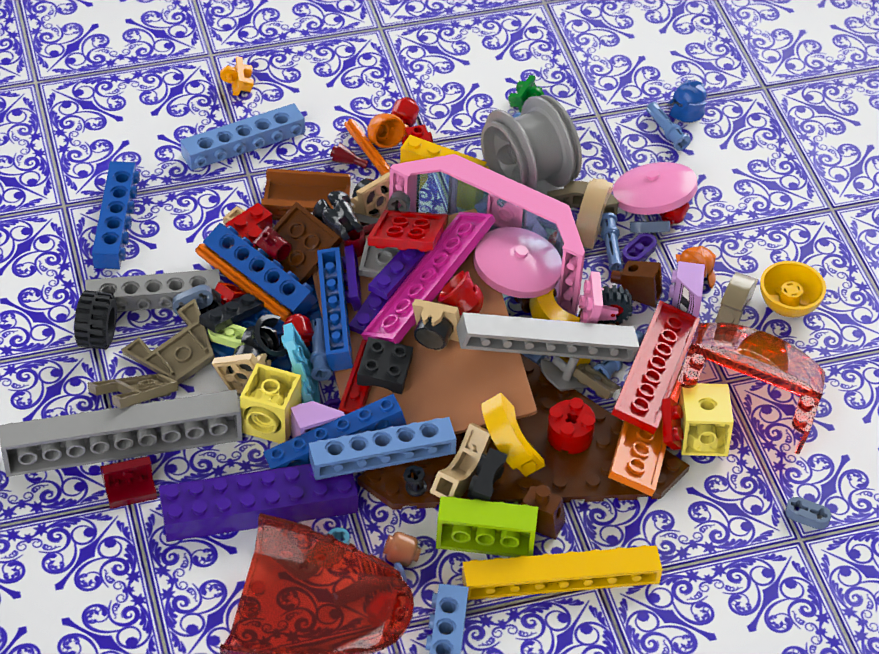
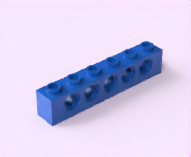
M110 161L92 250L94 268L120 270L121 262L126 259V248H124V245H128L129 232H127V229H131L132 218L130 214H134L133 199L137 198V186L135 185L140 182V171H136L135 162Z
M219 223L203 241L205 246L213 250L218 256L285 306L292 315L302 314V316H305L318 301L313 295L314 289L305 282L303 285L299 283V278L291 271L286 273L283 270L284 267L277 260L270 261L268 259L269 256L261 248L254 249V244L245 236L241 239L238 236L239 233L232 226L225 227L222 223Z
M339 247L317 250L327 361L331 371L353 368L341 252Z
M391 394L270 448L263 453L270 469L310 464L309 443L338 438L344 435L349 436L366 431H376L388 427L407 425L394 394Z

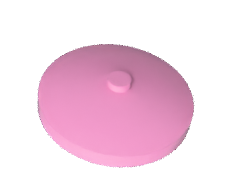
M672 162L645 164L631 169L620 176L613 186V196L619 203L618 207L629 213L640 215L665 213L683 206L695 196L698 189L697 177L692 169L682 164Z
M503 227L489 231L479 241L473 256L474 266L480 278L494 290L508 296L535 298L545 295L557 285L560 278L562 260L556 248L544 237L526 229Z

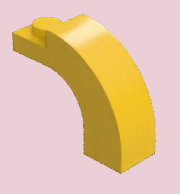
M554 288L545 295L530 298L529 307L532 318L580 321L579 317L563 310L557 304L553 295Z
M499 393L481 404L482 413L489 434L497 449L502 453L508 454L506 462L513 470L517 468L525 477L545 467L544 459L522 434L516 420L514 406L502 393Z

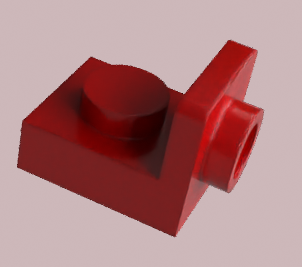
M218 282L215 291L221 294L222 304L247 294L231 283Z

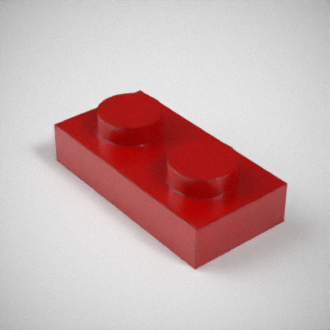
M672 398L662 399L663 443L673 451L682 449V408Z

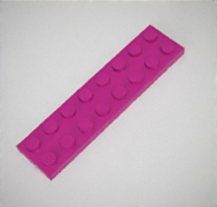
M459 212L442 233L434 250H430L425 254L362 332L363 339L368 340V337L399 344L410 328L416 323L412 306L414 300L433 301L448 280L453 277V274L460 265L465 262L468 255L478 245L483 236L490 230V227L496 221L493 215Z

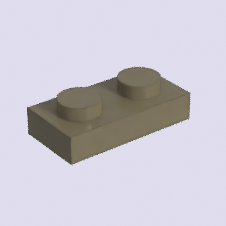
M587 363L576 366L572 375L577 378L579 383L587 385L594 390L597 396L607 400L613 397L616 390L621 388Z

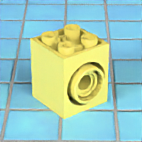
M257 363L240 396L242 433L280 444L288 441L291 435V407L302 403L301 375Z
M682 383L679 405L683 411V417L681 418V428L683 430L681 455L728 457L734 424L728 384Z

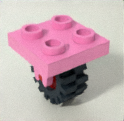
M591 271L589 279L584 282V295L579 297V308L582 309L580 322L601 324L604 321V324H616V322L622 324L623 319L627 321L629 316H632L633 311L632 298L627 289L623 290L622 286L616 289V285H612V288H608V286L601 288L600 272Z

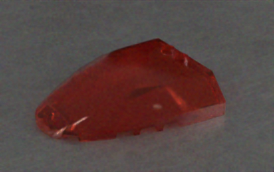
M259 513L254 554L230 635L225 643L220 645V653L370 654L383 650L397 642L411 623L414 611L411 587L407 585L400 572L393 566L373 554L368 555L358 550L351 543L348 545L336 540L331 534L324 535L313 531L307 525Z

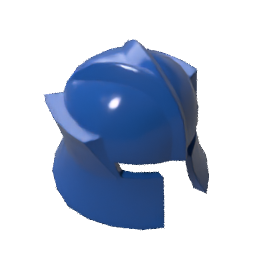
M686 80L681 83L668 104L677 101L683 106L674 103L669 114L682 122L691 123L700 120L705 114V105L707 104L705 84L694 80Z

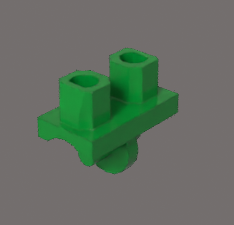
M529 75L526 81H519L517 83V93H511L508 97L511 107H518L521 112L524 102L528 98L544 95L540 86L537 87L535 84V75Z

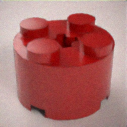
M576 397L571 400L561 401L552 406L549 410L547 438L550 445L558 451H568V454H578L587 450L594 437L596 419L593 410L582 399Z

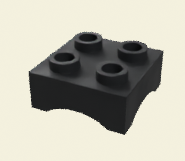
M368 337L357 373V385L378 386L402 395L413 358V347Z
M489 448L487 455L482 454L477 466V476H473L469 485L467 496L471 497V500L479 499L490 502L493 494V485L503 474V465L508 454Z

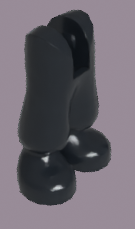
M333 191L328 194V200L334 209L324 199H320L316 203L313 215L344 241L350 239L348 233L352 230H355L357 233L362 231L363 227L354 213L351 199L347 193Z

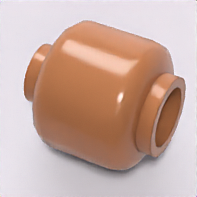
M395 532L393 536H388L383 553L386 554V559L389 562H399L402 566L408 567L412 561H418L421 548L417 547L418 540L416 537L402 532Z

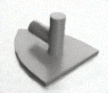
M559 356L554 357L552 362L541 359L540 368L542 373L560 391L588 388L587 385L579 383L577 378L572 376L579 358L570 357L568 363Z

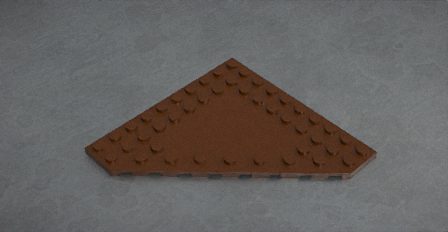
M520 353L537 413L516 420L525 439L544 459L545 467L525 477L517 468L513 470L505 462L501 478L493 485V494L490 502H517L518 505H521L530 487H538L540 485L548 486L551 493L561 496L563 503H570L571 500L584 499V502L604 501V498H617L618 501L637 500V497L661 499L689 471L690 465L666 450L656 490L652 496L608 478L623 421L611 415L610 412L575 389L560 391L546 379L538 364ZM576 397L582 399L595 414L594 437L587 450L578 454H568V451H558L550 445L547 438L548 415L550 408L555 404ZM466 432L455 435L456 454ZM491 438L486 453H488L489 448L499 451ZM456 454L366 470L357 478V484L393 510L402 509L403 506H417V509L436 508V505L440 504V498L431 494L430 490L438 471L448 467ZM413 465L423 468L425 472L424 481L427 484L426 492L418 497H412L406 492V482L403 477L405 469ZM469 488L460 498L471 499V497L467 496Z

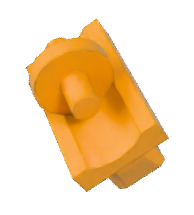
M236 56V65L234 67L229 65L224 67L220 71V77L223 81L232 83V94L234 96H239L241 91L251 92L254 85L253 79H250L252 66L243 64L242 57Z

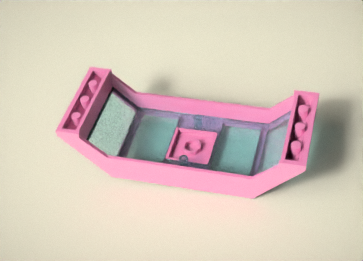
M456 154L393 164L390 167L389 199L395 191L406 193L410 198L409 212L451 215L475 209L478 213L492 214L496 221L489 231L503 227H516L535 232L548 240L556 248L562 260L560 278L554 287L557 291V304L563 310L573 315L577 314L585 251L569 205Z

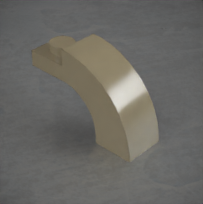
M570 181L563 189L547 191V196L569 205L570 208H580L589 182ZM610 194L603 214L614 213L617 216L619 203L612 194Z
M735 272L722 298L721 306L713 325L714 328L735 335L745 306L753 296L758 279Z

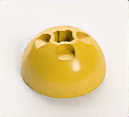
M782 261L774 263L765 269L760 280V290L765 303L772 311L784 317L797 318L810 314L821 304L826 293V284L821 274L811 266L796 261Z

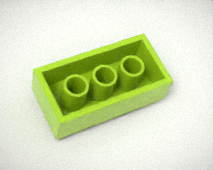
M441 496L437 519L436 549L508 557L533 556L538 507Z

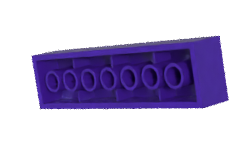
M311 463L158 486L166 542L358 513V492L353 473L315 480Z

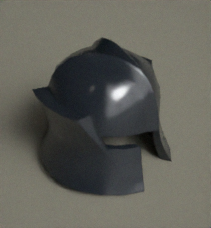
M268 314L261 316L255 325L249 326L245 330L241 342L244 345L259 349L263 354L266 353V359L271 360L272 363L277 357L284 356L288 352L284 348L281 339L284 333L279 335V345L277 331L271 329L281 317Z

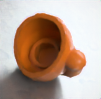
M388 113L378 114L370 120L367 126L368 139L380 148L394 147L401 142L402 137L405 135V128L409 126L404 124L396 115Z

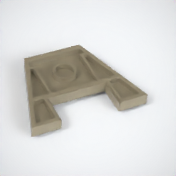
M193 299L177 311L178 315L186 323V328L153 351L138 337L121 349L122 353L157 374L161 373L176 380L178 385L213 361L215 356L206 328L199 323V315L201 313L196 299Z
M158 373L88 382V391L96 396L116 391L121 392L122 394L112 395V404L122 409L156 397L169 396L172 392L178 391V382Z

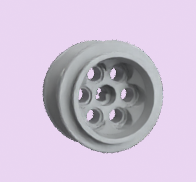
M548 95L530 97L524 102L521 116L515 118L506 111L499 109L492 111L488 115L481 133V149L484 161L487 162L490 170L534 190L537 188L538 181L543 179L553 186L563 187L578 177L582 166V151L579 137L569 114L556 99Z

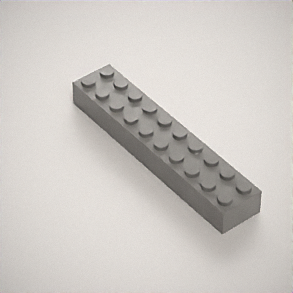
M237 390L153 401L122 409L118 407L106 408L91 412L0 425V445L6 477L243 441L241 409Z

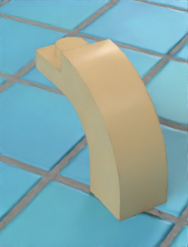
M593 178L592 181L590 180L582 199L576 227L582 245L585 248H594L598 239L602 215L613 190L614 183L608 182L605 179Z
M474 423L469 424L455 458L448 467L438 471L430 490L431 494L439 498L441 496L462 497L468 490L473 476H477V466L482 454L487 455L486 450L491 440L487 429Z

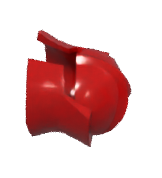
M462 270L443 287L437 301L444 305L458 307L461 318L463 312L478 314L483 306L484 298L477 284H473L469 271L464 273Z

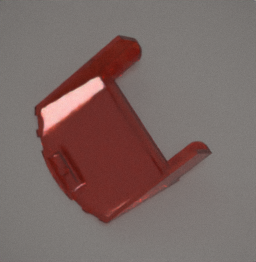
M699 323L670 398L675 399L680 386L693 388L697 385L706 360L797 394L800 397L792 419V426L801 433L795 450L796 454H800L810 433L820 399L823 395L826 372L804 352L769 333L731 323Z

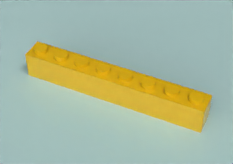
M642 545L632 548L618 547L608 550L594 549L584 552L570 551L560 554L546 553L537 556L522 555L513 558L498 557L489 560L474 559L465 561L462 565L463 586L469 587L468 600L660 584L662 565L657 545Z

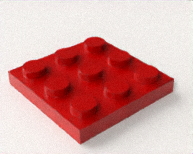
M384 210L367 237L368 246H375L379 249L392 247L398 250L418 249L421 252L433 251L448 224V215Z

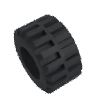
M85 290L81 294L74 320V336L79 347L106 350L110 346L114 337L117 320V303L113 293Z

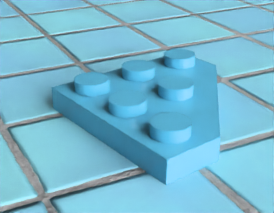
M292 323L283 325L284 335L281 336V339L292 364V373L301 375L302 403L314 401L321 404L319 381L314 380L311 376V370L313 369V364L310 362L311 353Z

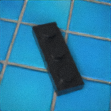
M247 293L199 315V323L216 333L262 311L264 302Z

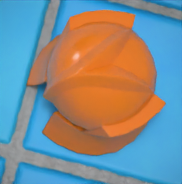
M703 246L690 247L685 249L681 255L676 254L677 263L681 261L704 264V278L707 276L708 285L710 288H713L716 281V275L713 271L716 255L711 250Z

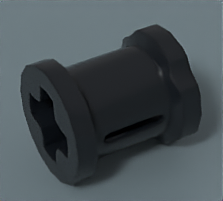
M415 465L406 468L403 474L406 482V492L412 497L423 495L427 490L423 468Z

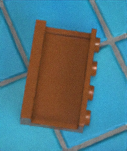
M268 168L266 170L264 198L261 200V205L272 213L273 220L278 221L295 202H298L310 213L313 212L316 203L320 199H324L334 209L328 200V194L333 191H343L350 197L351 175Z

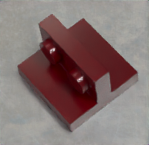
M149 456L100 466L110 509L157 499Z

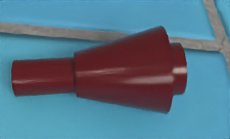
M339 143L338 146L334 145L330 156L333 157L332 162L355 164L364 169L367 168L369 161L357 157L355 153L342 143Z

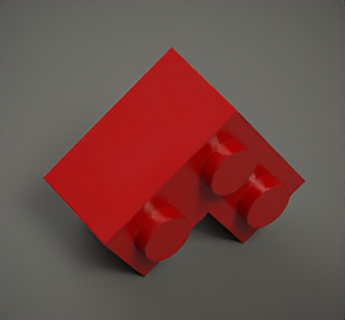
M256 203L225 223V227L232 226L239 233L238 236L241 239L245 236L253 243L266 226L273 228V216L261 204Z

